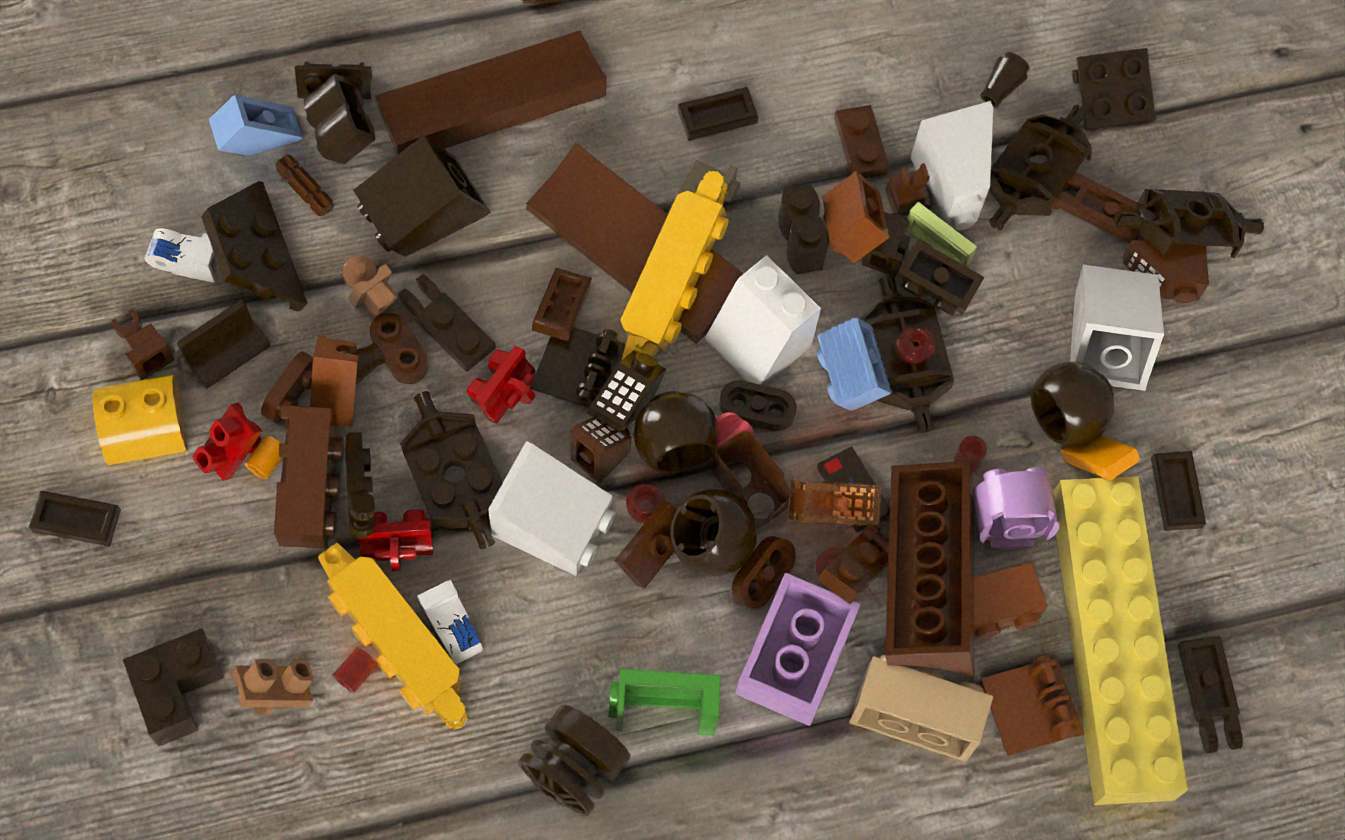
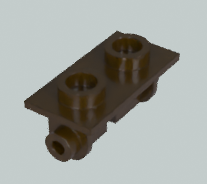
M305 62L304 65L294 67L298 98H306L331 76L337 74L353 80L360 91L362 99H371L370 81H372V67L365 66L364 62H360V65L339 64V66Z

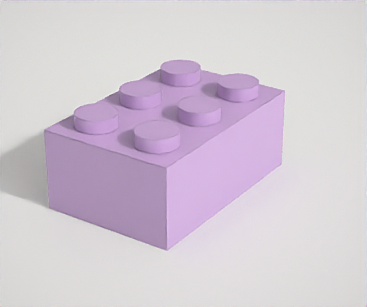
M785 573L740 676L735 694L811 726L861 604L854 601L848 604L833 592Z

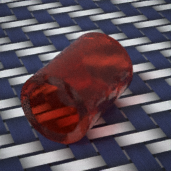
M971 435L965 437L957 449L954 462L970 461L972 473L977 471L987 452L986 443L978 436ZM965 452H970L974 454L975 457H970Z
M356 647L332 676L344 688L354 694L376 669L378 663L363 649Z

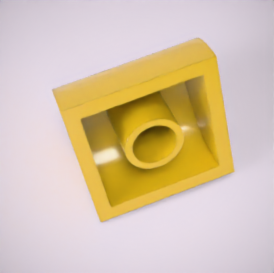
M175 375L94 388L93 411L101 451L108 466L187 452L178 381Z

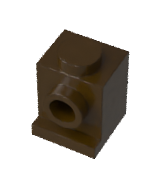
M884 212L889 239L865 255L861 265L897 277L902 259L911 240L910 236L905 235L909 221L903 215Z

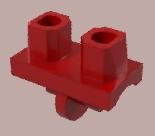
M514 346L510 352L496 349L489 358L487 365L493 376L488 382L480 378L474 379L466 389V393L471 401L482 409L489 421L496 424L508 408L513 409L519 401L524 404H531L536 397L532 389L529 388L535 380L533 374L536 370L526 359L525 350L518 346Z
M239 402L230 404L223 417L215 420L209 429L210 437L205 445L198 447L192 457L203 473L207 474L215 471L223 481L231 479L246 455L253 453L261 442L259 435L262 430L255 422L250 421L245 416L243 407Z
M422 509L407 510L403 513V522L388 523L387 514L382 511L374 512L373 533L367 538H358L360 556L375 558V561L390 560L392 572L401 571V560L416 559V556L433 555L430 520L426 521L425 513Z

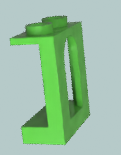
M620 669L619 682H611L609 717L617 718L616 730L622 731L624 705L699 709L698 735L714 736L719 718L721 675Z

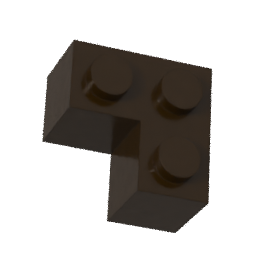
M203 628L122 659L148 734L158 747L198 731L185 693L224 678L211 641Z

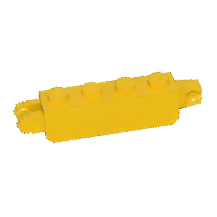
M718 171L705 173L706 175L703 177V181L700 182L696 193L687 190L677 195L620 319L624 330L629 335L622 359L633 350L637 353L648 354L654 358L659 350L665 352L668 344H674L682 327V323L679 322L684 308L689 310L693 305L697 295V288L694 286L700 273L703 275L707 273L713 259V253H710L716 239L721 240L729 223V219L726 218L727 213L723 207L726 199L725 195L728 194L727 190H729L728 184L725 183L724 176H721Z
M338 543L322 552L318 559L329 578L327 582L332 592L327 597L341 617L348 613L356 625L351 627L362 645L366 648L372 644L380 656L375 660L389 679L396 675L404 687L399 691L413 710L420 706L427 716L434 711L449 729L455 731V729L463 728L466 721H468V714L466 713L464 702L462 703L461 698L457 694L460 692L462 683L460 669L376 562L369 557H359L355 560Z

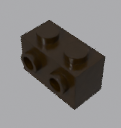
M917 240L897 276L898 279L903 281L901 284L903 289L918 297L922 293L927 294L936 300L933 304L935 307L952 316L956 311L960 314L965 312L985 278L920 240Z

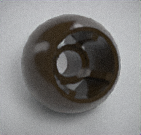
M1071 361L1053 365L1040 375L1031 391V406L1040 427L1051 440L1062 445L1076 446L1092 442L1105 432L1114 415V393L1111 384L1104 375L1085 363Z
M668 391L655 396L650 400L649 404L641 409L635 420L633 436L641 459L655 471L670 474L693 469L708 461L716 451L720 432L717 418L712 408L703 399L691 393Z
M707 489L688 497L675 512L670 529L673 550L682 564L695 573L711 577L724 576L740 569L752 555L758 533L754 514L747 504L733 493L718 489Z

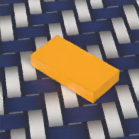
M1102 435L1092 442L1083 445L1067 446L1061 450L1066 463L1108 480H1113L1141 460L1136 448Z

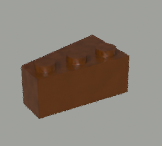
M282 406L281 418L285 420L287 431L285 444L279 445V457H283L281 481L277 482L274 535L279 546L327 549L329 535L335 536L337 514L336 512H331L333 498H339L341 476L335 473L337 461H343L345 439L338 435L331 408Z

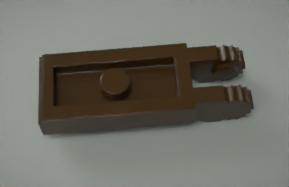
M422 274L416 279L420 290L432 300L425 308H423L413 293L404 288L398 293L400 301L416 317V322L466 372L496 349L495 342L445 292L441 293L437 285L426 275Z
M348 432L345 435V466L349 527L353 536L363 539L364 537L371 536V533L374 531L375 505L372 476H364V472H371L370 448L362 447L361 432Z
M1215 636L1181 641L1177 646L1196 723L1199 722V734L1203 749L1206 753L1217 752L1219 747L1218 737L1213 720L1224 719L1223 729L1229 748L1231 750L1242 749L1243 737L1238 719L1240 711L1221 637Z

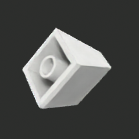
M991 101L922 120L910 157L916 171L922 163L926 165L930 176L926 187L935 215L957 231L965 230L977 222L990 188L993 105Z
M766 255L738 278L704 341L744 381L766 386L812 347L821 308Z
M1083 265L1074 296L1070 362L1078 361L1092 366L1107 378L1111 386L1145 391L1164 336L1158 275Z
M526 441L488 509L491 534L499 540L577 576L582 565L588 568L593 561L598 546L594 543L600 531L606 534L613 523L616 512L612 511L613 496L534 444Z

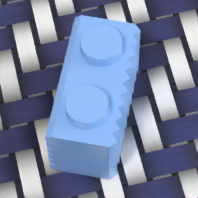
M852 318L850 321H845L844 324H839L837 327H832L831 330H825L824 333L818 334L821 348L817 349V357L822 367L828 371L831 382L827 384V391L835 404L853 411L892 393L889 387L890 383L887 380L888 377L885 373L886 370L883 367L884 363L881 360L882 356L879 353L873 328L870 324L859 318Z

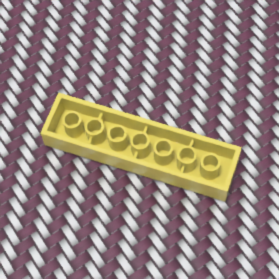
M1116 477L1113 480L1105 478L1060 480L1053 491L1059 521L1056 539L1094 805L1175 801L1188 791L1139 477Z

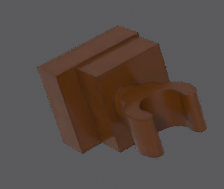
M922 163L917 171L908 172L907 167H904L900 171L901 174L890 176L885 191L893 213L908 216L910 210L917 202L927 209H931L932 201L926 187L930 176L925 163Z
M130 309L129 313L133 319L132 324L122 327L116 319H113L112 325L117 335L127 340L131 351L126 353V356L136 374L143 380L175 361L168 344L160 333L158 334L154 326L150 323L142 328V322L137 312Z

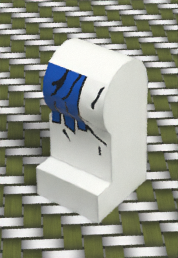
M163 228L154 231L145 255V261L149 265L159 270L172 272V274L215 283L219 266L207 234L203 233L201 238Z
M451 580L417 596L419 606L442 648L455 664L483 651L479 638L469 622V617Z

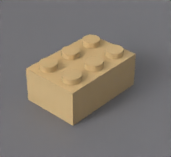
M885 655L880 658L873 656L862 678L849 723L966 762L981 742L993 696L984 693V689L976 684L961 682L959 685L944 680V676L941 673L930 669H920V671L904 667V665L887 666Z

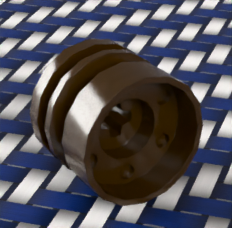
M560 705L545 725V731L555 745L553 746L541 740H534L531 744V749L536 756L524 753L518 761V766L548 798L563 807H568L574 812L588 816L594 809V803L589 796L601 799L604 795V789L594 775L596 774L607 780H615L630 760L631 755L613 734L591 717L571 706Z

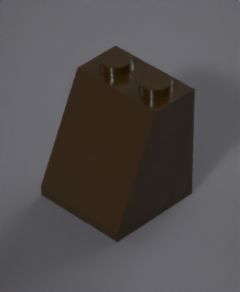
M425 136L420 137L353 190L360 201L357 205L360 213L367 221L373 222L378 230L375 237L386 251L390 252L392 250L404 257L449 236L491 213L457 158Z

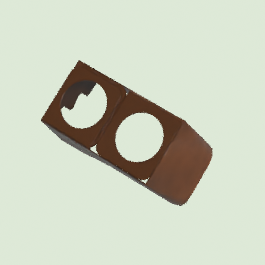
M743 431L716 448L711 473L725 491L738 496L747 506L749 498L757 493L767 494L774 501V512H771L768 518H755L757 529L788 508L790 489L784 480L785 475L750 432ZM741 463L749 468L752 477L746 487L742 488L741 484L728 469L729 465Z

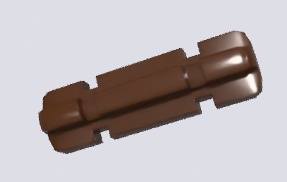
M286 154L276 162L277 172L285 180L289 181L288 184L305 203L311 205L310 208L317 216H324L333 209V201L325 191L320 190L321 187L303 167L298 166V161L292 155Z

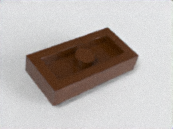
M866 105L836 111L834 119L850 174L857 171L865 179L888 175L890 167L872 106Z

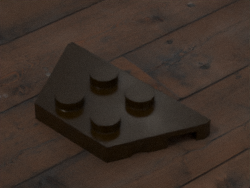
M258 181L207 208L201 218L223 280L239 288H247L265 299L275 295L289 301V309L301 311L307 305V300L263 181Z

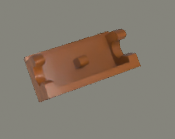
M318 335L313 355L310 407L331 408L335 425L352 427L359 356L349 353H356L357 344Z

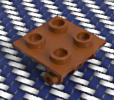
M1049 655L1040 656L1033 660L1034 664L980 679L984 692L993 696L990 709L1007 756L1084 734L1057 657L1050 659Z

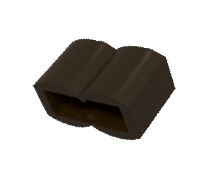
M334 74L304 99L306 119L315 128L317 149L325 159L345 165L375 141L373 125L364 111L362 96L353 80Z
M810 184L784 188L778 214L780 231L788 241L786 249L787 259L790 267L796 274L822 270L829 245L827 228L819 218V197Z

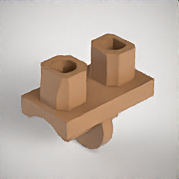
M355 255L345 262L342 269L345 283L353 288L348 300L354 308L363 303L374 319L394 305L393 301L398 297L388 283L392 272L386 264L379 267L376 274V267L371 259L363 255Z
M256 659L251 666L236 665L231 672L232 678L236 681L239 688L240 706L253 707L258 715H270L275 707L308 708L313 701L309 685L314 677L307 660H293L289 666H276L269 659Z

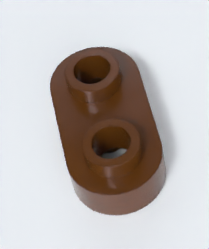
M384 313L376 317L370 326L371 341L381 349L385 358V365L392 376L403 384H414L422 380L428 371L427 355L403 317L395 313ZM389 326L395 328V331L391 334L382 332L384 328ZM407 356L415 359L411 364L401 362Z
M301 351L293 358L267 394L261 408L262 416L274 423H279L283 420L281 418L282 406H298V399L304 390L311 389L313 356Z
M769 536L760 542L749 560L741 567L733 579L732 595L738 604L758 609L769 601L780 586L784 574H789L795 564L796 551L789 540Z

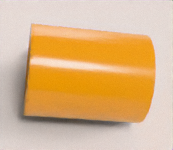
M265 435L245 462V466L256 476L267 480L283 459V457H279V445L282 443L269 435Z

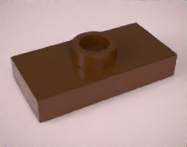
M555 268L533 320L532 331L569 341L591 287L592 278Z
M662 501L615 559L620 568L639 587L646 588L674 552L671 544L670 529L673 516L677 510L670 502Z

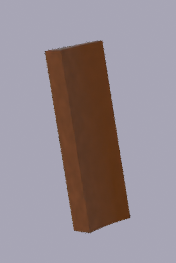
M581 30L375 95V100L396 155H399L422 136L427 137L445 149L605 97L607 77L596 62Z
M577 143L574 144L543 186L526 202L527 210L631 293L635 289L668 216L667 213ZM713 249L710 251V253H713V259L705 275L700 273L694 286L697 288L694 303L689 310L684 308L679 320L682 323L680 332L695 344L708 333L736 281L744 274Z
M970 461L891 466L885 645L887 666L931 667L974 677V503L972 498L974 483Z

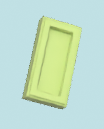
M917 202L909 212L907 231L928 246L968 267L972 262L977 246L921 203Z

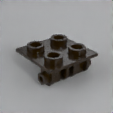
M1147 48L1076 57L1078 69L1072 71V80L1074 84L1080 83L1082 107L1087 111V115L1084 117L1085 129L1156 120Z
M574 327L569 341L551 336L534 376L535 380L530 388L590 408L604 384L622 360L626 344L617 340L618 334L611 329H604L603 333L597 335Z

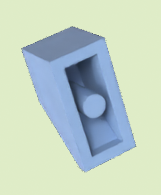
M234 94L209 119L219 151L250 156L299 142L303 138L293 107Z

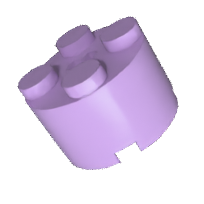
M1034 467L1025 471L1009 473L1004 469H993L983 475L984 481L972 493L979 537L983 544L985 540L990 541L991 548L997 550H1018L1034 546L1033 539L1042 535L1045 536V541L1056 535L1059 530V521L1051 481L1047 477L1045 469Z

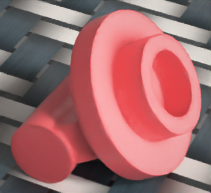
M727 412L717 417L720 432L718 446L743 431H748L751 434L755 433L747 421H743L733 412Z

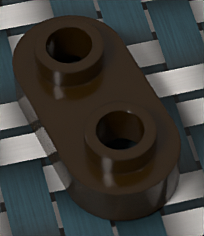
M735 380L726 384L720 394L719 407L722 414L733 412L752 426L780 431L788 428L794 421L797 410L796 402L792 395L784 390L743 380ZM734 400H741L745 403V406L736 408L732 405V402ZM772 409H778L782 412L783 415L780 417H774L769 413V411Z

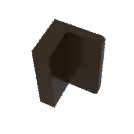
M243 300L236 302L177 342L184 361L206 389L271 346L268 338L251 318L247 305Z

